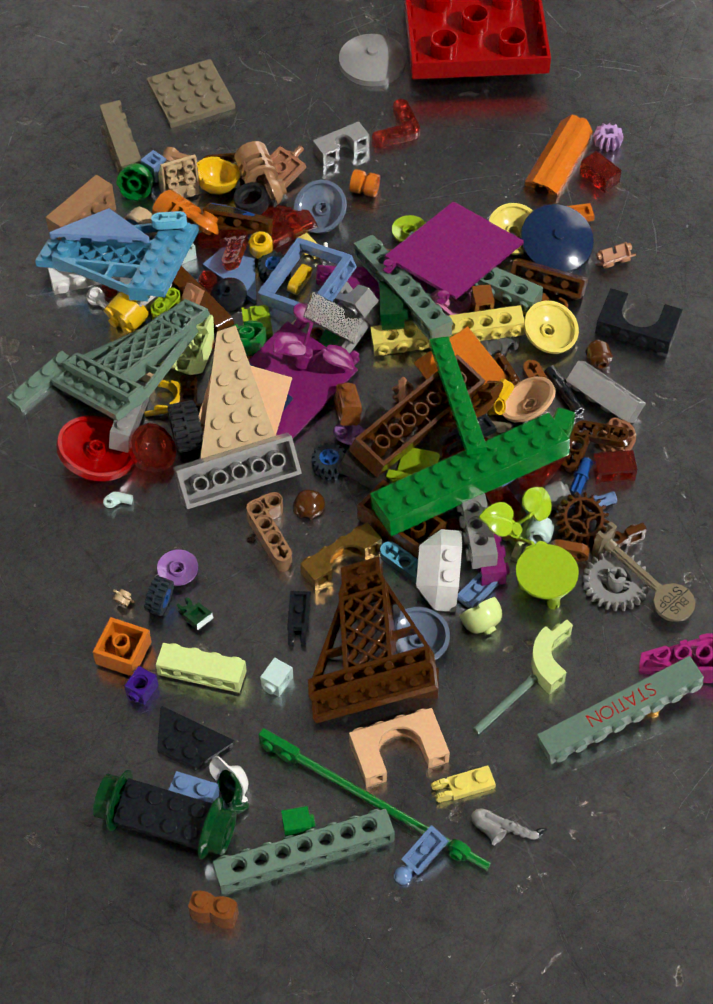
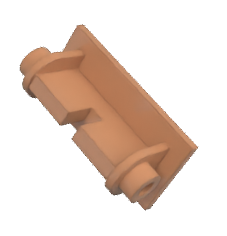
M624 242L614 246L615 253H613L612 247L599 250L596 253V258L600 262L596 263V265L609 268L614 266L615 262L620 261V263L630 261V257L636 256V253H631V243Z

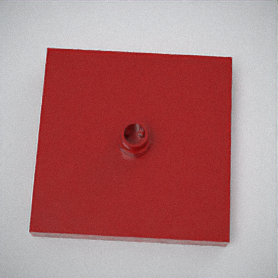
M404 0L412 79L550 73L551 53L542 0Z

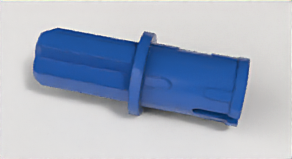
M583 457L578 470L573 474L574 480L570 487L572 495L576 492L581 494L585 482L589 480L588 475L594 463L589 458Z

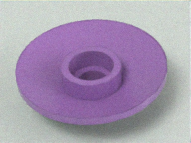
M172 550L165 553L158 561L157 573L160 577L172 580L174 586H182L191 582L196 577L198 562L195 556L188 551Z

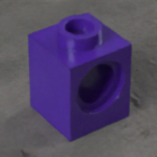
M138 666L124 685L127 698L134 703L139 702L145 705L158 687L157 675ZM138 686H145L141 689H137Z

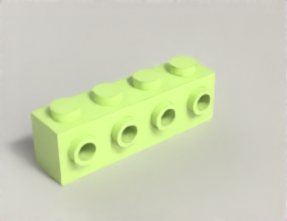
M163 643L156 662L157 675L240 693L246 674V662L239 657H226L217 652L208 653L198 648L181 647L176 643Z

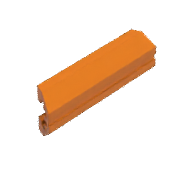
M572 114L561 120L525 180L526 186L535 189L538 184L541 188L543 186L546 187L549 194L559 196L592 139L593 130L587 119L579 118Z

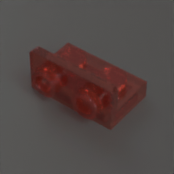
M504 486L501 490L495 489L485 493L491 504L498 502L507 503L513 509L512 519L515 522L527 515V512L507 486Z

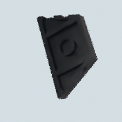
M161 706L157 744L158 753L196 771L215 756H219L220 752L235 745L233 739Z

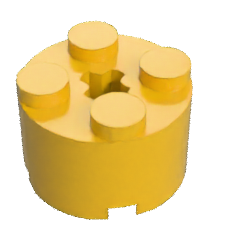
M119 292L104 309V312L110 318L108 322L115 328L121 327L125 334L136 331L149 316V313L144 305L140 307L136 303L137 300H129V295Z

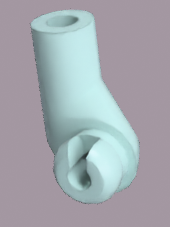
M114 491L103 499V504L107 508H113L120 503L131 505L133 495Z

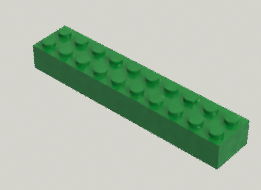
M548 412L485 441L487 453L466 455V452L462 451L370 493L372 509L388 533L394 536L459 506L465 501L487 493L569 455L570 438Z

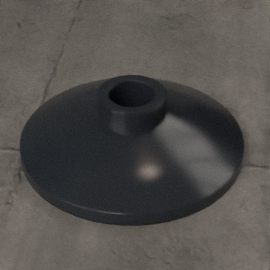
M224 278L213 286L210 295L229 312L243 305L247 298V289L244 283L237 278Z

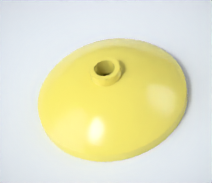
M508 203L498 207L491 214L489 221L520 238L522 226L533 210L523 204ZM520 246L512 254L521 255L524 253Z
M541 301L534 304L525 315L524 330L526 336L539 350L550 354H560L568 351L577 341L579 334L577 320L573 313L564 305L555 301Z

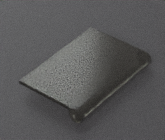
M314 291L310 295V300L303 316L352 344H355L363 318Z

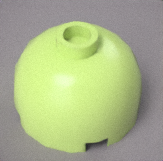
M496 597L479 603L474 608L466 610L459 617L463 625L471 633L479 634L484 632L486 636L497 630L495 626L501 621L502 609Z

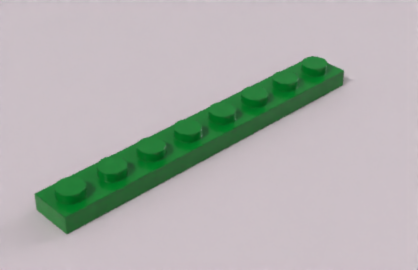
M449 336L429 339V345L466 455L487 453V445Z

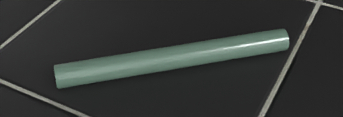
M531 674L473 728V731L479 735L538 680L537 677Z

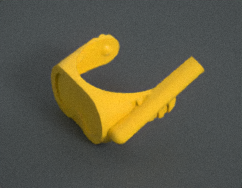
M162 380L158 387L168 389L175 398L169 404L179 403L181 383L173 380L171 382ZM155 405L154 410L145 411L144 415L149 417L168 413V406Z

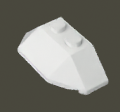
M441 529L419 546L416 588L434 611L452 613L456 611L462 553V531Z

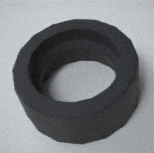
M250 182L240 186L234 194L236 208L258 215L264 213L270 204L266 188L257 182ZM249 196H261V198L253 204L242 203Z

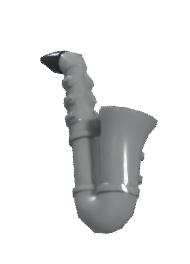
M483 808L474 810L471 815L472 823L489 837L492 845L499 843L505 837L506 832L509 833L511 831L522 838L527 837L528 839L535 840L547 831L546 828H538L535 831H531L527 827H522L520 824L514 823V821L504 819Z

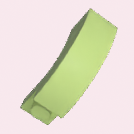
M565 620L562 624H556L552 630L545 626L534 642L531 660L532 671L537 677L539 685L549 695L565 682L567 672L554 660L552 651L571 636L573 625L568 620Z

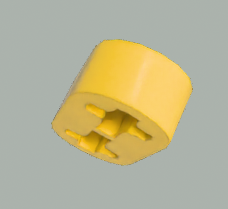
M301 264L290 279L287 291L298 295L310 279L312 267Z

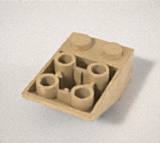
M195 154L160 164L158 183L161 194L167 190H174L184 198L200 194Z

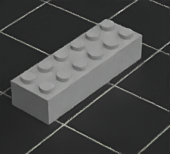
M288 433L173 467L182 502L187 509L302 474L292 436Z

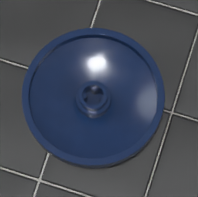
M550 204L537 208L526 218L520 233V239L524 240L521 248L528 261L569 273L582 267L593 249L594 238L589 223L579 212L564 205Z

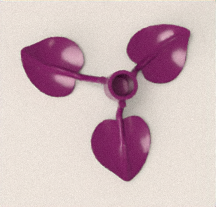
M307 303L296 304L293 308L295 317L302 322L309 323L304 343L302 344V341H298V338L291 333H280L274 341L273 354H285L295 357L293 364L299 369H307L310 361L315 362L316 358L323 354V359L328 363L354 370L352 357L343 347L328 345L326 349H321L313 356V350L307 346L313 323L322 325L324 315L314 305Z

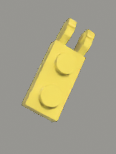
M487 765L447 777V779H439L432 782L431 787L432 790L449 787L450 791L447 790L436 795V801L441 803L494 789L496 784Z

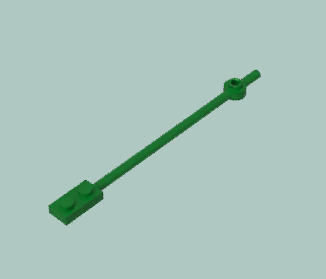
M265 728L258 734L260 746L267 752L272 751L276 753L284 762H291L295 765L299 762L378 809H386L389 815L422 834L429 828L302 755L300 748ZM447 838L449 842L445 847L448 849L451 858L456 861L469 860L486 871L489 869L491 862L471 852V849L462 841Z

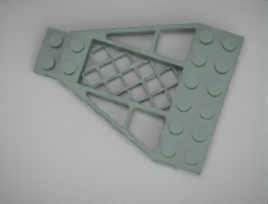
M184 299L141 329L84 355L76 352L63 362L65 369L53 377L51 382L53 386L119 421L149 398L198 333L196 325L202 323L210 313L207 308ZM145 374H154L144 388L136 383Z

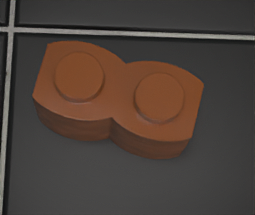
M193 891L188 905L190 917L197 922H212L214 925L224 929L235 927L239 914L238 905L235 900L229 897H214L205 891Z

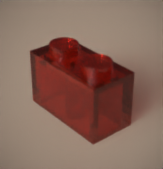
M595 151L581 161L580 174L604 193L620 183L622 170L599 152Z
M633 450L594 453L592 468L596 484L635 481L638 469Z

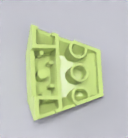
M212 314L204 319L202 323L196 325L198 333L171 369L188 375L203 373L214 345Z

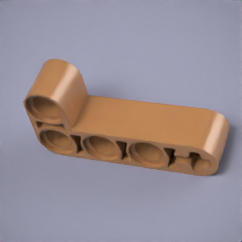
M271 492L247 504V520L274 567L280 572H285L292 567V551L273 520L280 517L283 513V498L279 493Z

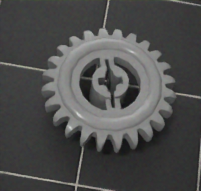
M607 552L606 558L600 553L599 561L596 557H593L592 563L588 562L587 568L583 570L582 581L584 582L583 588L587 590L586 595L592 596V602L598 601L597 606L605 605L606 610H609L610 607L613 608V611H617L618 608L621 611H625L626 607L633 609L634 604L640 605L641 600H645L646 594L649 593V586L617 557H612L609 552ZM641 560L637 561L636 563L638 565H641ZM602 583L606 584L609 591L602 586ZM623 589H624V590H627V591L624 592V593L615 594V593L621 592Z

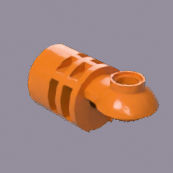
M167 190L156 199L152 208V215L159 212L181 211L186 214L187 223L197 224L199 230L208 235H211V233L218 235V218L207 211H204L202 214L198 206L174 190Z

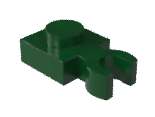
M188 597L185 598L186 606L177 604L178 612L183 614L184 620L197 630L213 619L211 611L199 602L193 605L192 600Z

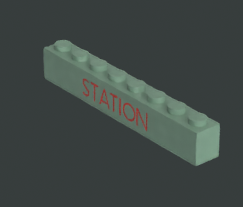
M688 656L537 734L538 743L550 764L562 762L573 752H581L587 748V745L604 740L608 734L620 732L627 724L639 722L645 715L660 711L664 705L679 701L683 695L689 692H697L703 686L704 676L692 658Z

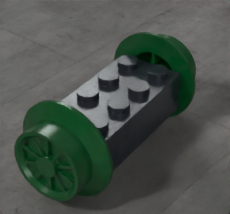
M131 770L124 771L120 777L109 773L106 774L99 785L93 805L94 817L106 820L108 831L112 832L117 826H121L198 850L199 859H204L210 852L221 856L225 854L233 836L237 817L235 811L223 808L221 797H217L213 803L133 780Z

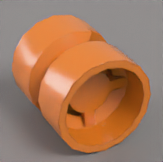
M355 169L350 180V192L357 194L364 192L365 196L376 197L380 184V175L371 172L367 175L365 171Z

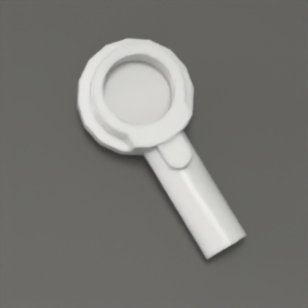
M98 287L88 290L86 294L88 303L100 305L105 309L109 303L105 300L104 292Z

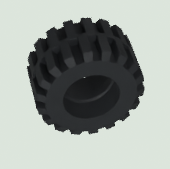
M189 400L169 404L168 415L176 450L182 453L201 449L203 433L195 402Z

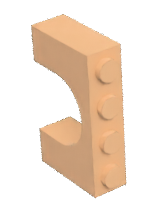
M432 708L419 709L413 714L406 716L399 715L393 720L386 722L379 721L370 727H359L349 733V743L366 788L387 781V771L379 750L384 742L393 737L403 736L415 741L422 751L428 769L449 762L450 752Z

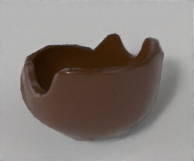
M310 489L301 491L293 503V512L299 518L308 517L311 520L321 515L325 508L324 497L318 491Z

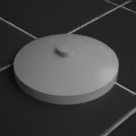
M364 34L354 37L343 45L339 53V67L343 75L352 82L364 86L389 84L397 80L406 68L407 56L405 49L398 41L386 35Z

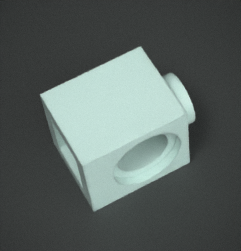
M274 658L261 675V687L263 690L280 697L293 679V667Z

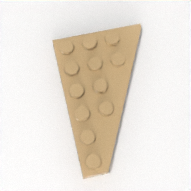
M236 326L217 331L200 459L275 436Z

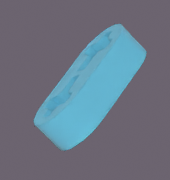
M181 211L159 212L151 217L152 226L157 230L179 229L187 225L186 214Z

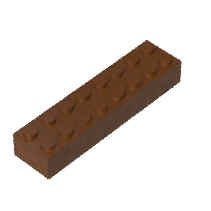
M457 354L456 359L471 400L478 394L477 390L483 386L485 380ZM435 372L354 439L349 451L377 478L439 427V422L452 412L439 372Z

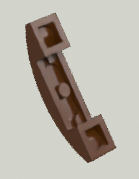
M489 380L477 390L479 398L472 403L477 418L486 414L494 405L504 386L503 382ZM452 412L439 422L441 427L457 428Z

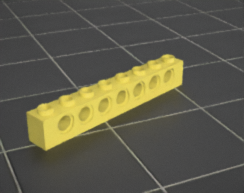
M521 305L449 315L453 322L452 335L449 338L467 326L479 341L525 335V322ZM413 321L405 322V329L382 330L381 325L370 327L374 356L430 348L429 339Z

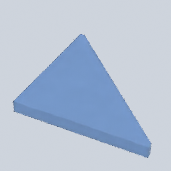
M110 208L49 232L51 239L66 237V240L81 241V238H92V241L107 242L106 239H113L122 243H133L132 240L142 241L144 244L149 243V236Z
M239 233L204 262L203 269L219 280L224 278L239 279L247 289L246 299L256 304L255 257L249 251V239L252 234Z

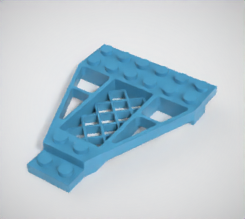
M152 223L133 225L144 234L157 232L154 239L149 240L147 244L137 240H132L133 243H122L113 239H106L107 242L92 241V238H81V241L66 240V237H62L61 240L48 239L35 262L37 267L55 268L59 271L77 273L129 295V300L148 302L150 296H166L199 232V227L197 224L187 223L185 227L179 229L157 230L153 228ZM111 277L132 278L129 284H124Z

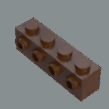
M520 258L513 261L510 272L513 275L548 289L550 293L560 295V293L566 294L568 298L574 300L584 296L589 279Z

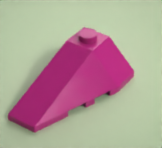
M713 633L699 635V638L687 641V639L682 640L680 644L674 646H662L642 652L639 672L641 674L653 675L690 656L704 676L703 683H713Z

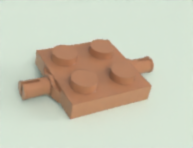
M298 145L293 152L279 146L270 155L278 172L277 180L282 179L285 188L307 168L306 164L298 158L304 151L301 145Z

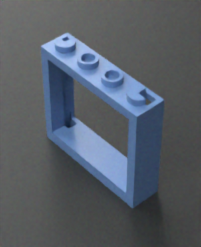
M297 237L277 267L271 272L264 285L261 286L258 295L264 305L294 315L293 308L300 302L275 293L301 256L306 253L338 264L310 303L319 308L324 315L357 268L352 255Z

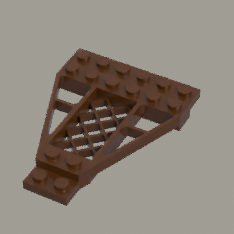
M378 556L341 567L342 584L338 593L339 603L313 676L308 679V694L312 701L313 720L316 723L438 690L435 655L383 577L381 558ZM378 601L374 607L369 605L372 602ZM393 605H398L409 622V627L395 630ZM358 607L354 612L350 611L352 608ZM365 609L370 610L365 618L360 616ZM376 614L380 615L376 623L371 622ZM356 620L361 621L356 629L351 627ZM341 624L342 646L332 649ZM368 625L371 627V629L365 635L362 633V631ZM377 631L381 632L382 634L377 640L372 639ZM417 634L424 645L397 654L396 641L398 639ZM357 637L362 638L357 646L353 645ZM370 642L373 645L367 652L364 651V647ZM379 648L383 649L384 651L378 658L373 656ZM359 654L363 655L358 664L354 662ZM343 655L344 669L323 675L328 659Z

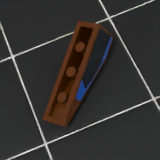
M212 202L203 208V212L207 211L218 218V229L246 234H254L261 231L268 233L272 237L273 219L229 205Z

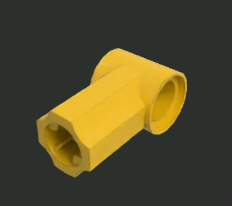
M506 379L499 380L503 382L504 386L498 399L486 414L502 415L505 412L506 401L514 389L512 382Z

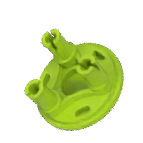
M540 544L530 547L521 554L516 564L518 588L534 597L548 599L547 606L550 609L560 607L561 598L575 587L578 580L579 570L576 560L568 551L556 545Z

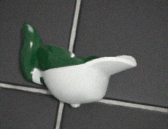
M215 756L209 765L210 773L218 784L222 800L230 805L228 809L235 811L236 814H240L249 807L248 799L245 795L248 789V778L242 767L238 765L229 766L219 756Z

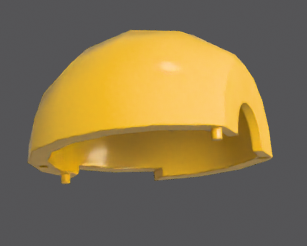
M220 157L203 158L197 162L199 185L210 194L222 195L228 193L237 185L241 174L238 166L220 159Z

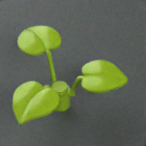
M543 487L530 488L523 494L522 504L529 514L519 521L515 522L512 519L513 509L504 502L490 505L478 518L504 541L514 539L515 542L519 541L530 544V546L525 547L524 551L536 545L547 544L544 541L534 543L532 540L519 537L522 533L521 523L532 516L537 521H542L550 515L551 499Z

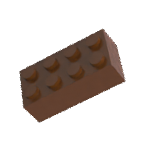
M382 480L370 493L390 484ZM370 493L357 505L358 520L364 524L368 522L377 533L390 542L396 543L417 559L419 546L439 530H446L447 523L438 516H435L391 536L372 509Z

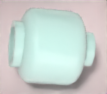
M533 517L526 529L527 539L532 540L534 543L544 541L548 544L554 532L553 522L549 518L537 521Z

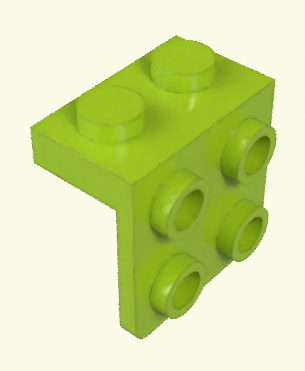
M412 448L401 458L398 470L389 469L386 477L394 483L440 462L441 455L438 452Z

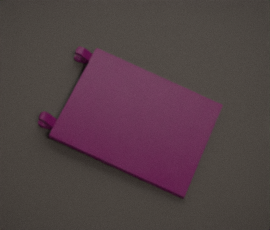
M453 201L385 255L386 260L383 263L386 267L383 268V271L389 274L396 265L440 290L437 293L439 299L436 302L444 305L449 297L457 300L524 243V240Z
M296 319L294 324L286 321L264 346L248 360L254 367L292 377L288 394L294 399L282 412L276 436L288 433L292 436V439L336 394V385L338 383H346L358 371V368L355 366L354 370L334 366L323 359V354L317 357L315 362L310 361L307 369L297 368L293 364L295 359L293 356L273 354L274 341L280 333H291L298 338V341H302V344L304 343L306 333L302 329L307 326V323ZM309 336L307 346L313 350V356L321 349L327 348ZM352 351L350 355L354 365H356L360 360L358 357L359 353Z

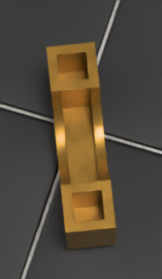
M368 522L362 526L359 525L349 534L340 536L331 545L322 547L318 553L306 557L300 563L301 574L316 591L332 581L331 568L338 559L344 556H358L366 560L380 551L382 538Z

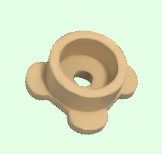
M120 589V591L113 590L116 593L113 597L114 601L126 607L130 602L134 603L129 592Z

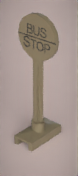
M613 522L608 523L605 535L601 531L597 533L591 554L597 559L600 553L603 554L606 551L613 554L656 592L653 600L654 608L661 617L668 621L679 622L691 616L696 602L694 595L688 588L676 583L661 585L621 550L619 545L613 540L617 529Z

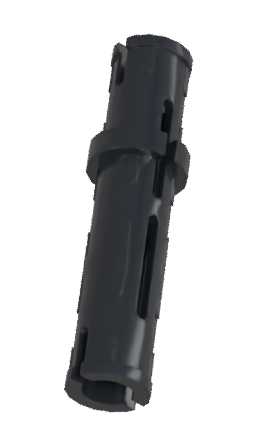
M554 365L546 368L544 371L545 375L553 383L555 390L558 391L570 410L575 413V416L582 414L585 409L566 384V379L561 377ZM556 379H558V381L562 385V388L559 386ZM566 394L570 396L573 402L569 400Z

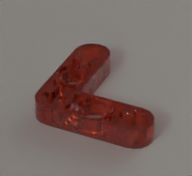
M397 99L394 101L393 112L399 126L374 132L372 134V145L374 147L384 148L416 140L420 137V125L407 100ZM408 117V118H410L411 120H410V121H404L403 118ZM397 133V134H400L401 136H399V137H393L392 134Z
M218 230V235L214 233L208 235L204 232H200L197 235V241L201 248L226 247L221 260L225 270L231 271L239 267L249 242L245 230Z

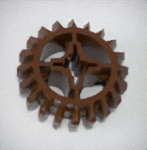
M576 492L574 497L569 494L566 497L567 500L563 499L560 502L562 506L558 505L556 508L559 513H556L554 517L559 520L555 522V526H561L557 532H564L563 540L569 537L571 542L576 541L587 546L590 545V542L594 544L597 533L599 531L606 533L607 528L605 526L610 522L604 519L609 516V513L603 512L606 509V505H599L601 499L594 501V494L587 498L586 492H583L581 496ZM575 505V515L567 518L568 509ZM585 506L591 509L592 512H588ZM580 516L586 520L584 523L578 519ZM596 520L594 532L589 533V523ZM571 526L576 527L579 533L573 530Z

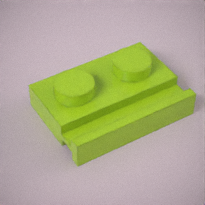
M259 305L250 306L249 309L241 308L243 324L244 321L261 322L266 329V339H270L273 336L269 306Z

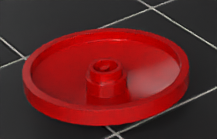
M82 416L72 419L62 427L58 435L56 449L61 462L76 475L93 481H111L124 476L132 468L136 458V445L133 440L128 453L110 449V430L114 421L99 416Z

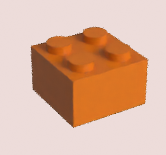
M110 617L93 650L95 664L132 676L137 667L141 665L152 643L150 631Z

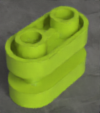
M169 288L165 297H158L152 303V320L180 303L181 294L179 290Z

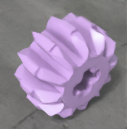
M602 123L601 126H597L593 135L595 147H599L600 150L604 149L606 152L608 150L614 152L615 149H619L624 137L622 128H618L617 124L611 125L610 123L608 125Z

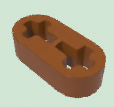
M528 360L524 363L523 375L525 379L531 377L547 378L537 361Z
M559 539L551 542V545L559 546L568 551L577 562L588 560L590 549L585 544Z

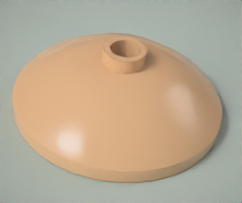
M531 377L518 382L506 401V410L502 415L511 422H527L539 417L550 407L554 400L555 387L553 383L545 377Z

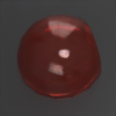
M146 423L139 426L130 436L128 443L129 455L138 468L149 472H161L169 469L174 463L176 457L175 443L165 428L157 424Z

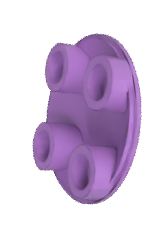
M360 422L358 426H342L338 423L333 429V434L340 442L352 445L354 439L371 425Z

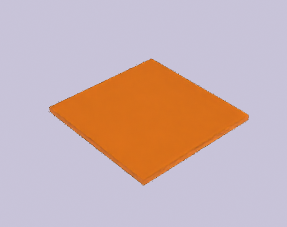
M468 326L449 338L455 356L458 354L485 380V383L489 380H508L509 377ZM432 351L413 362L426 380L438 371ZM478 394L471 399L472 403L479 398Z

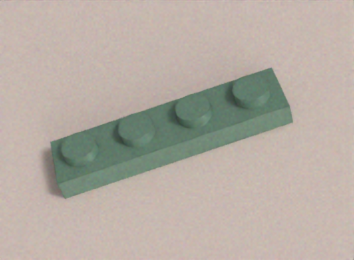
M61 350L7 397L8 402L22 412L53 385L51 379L65 369L63 362L70 358V356Z

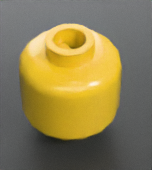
M259 231L251 235L249 251L253 257L259 259L263 255L272 253L273 240L268 233Z

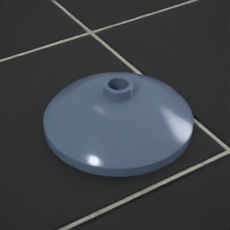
M316 180L310 182L300 190L295 199L294 214L297 222L311 233L321 234L333 230L345 216L347 208L345 194L338 185L331 181Z
M424 607L405 609L432 649L435 660L440 658L445 653L450 640L449 627L444 618L437 612ZM402 611L394 616L395 630L410 626ZM417 634L396 641L397 654L424 646Z

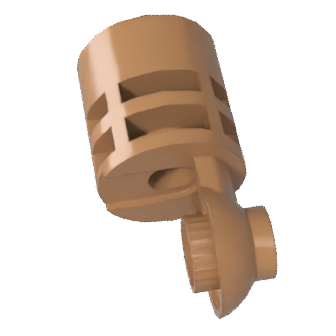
M252 141L240 146L234 155V159L244 183L257 182L264 185L270 200L275 199L278 205L283 195L287 194V190L282 179L277 180L278 172L265 144L259 141Z

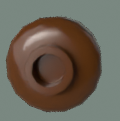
M601 340L592 341L585 350L588 363L594 368L604 369L613 359L609 345Z

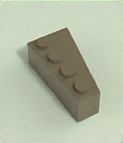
M117 100L100 105L103 123L100 126L103 136L106 135L105 142L107 148L111 147L110 154L112 160H116L115 167L117 172H120L129 164H141V157L133 140L130 127L128 128L126 115L122 113L121 101Z

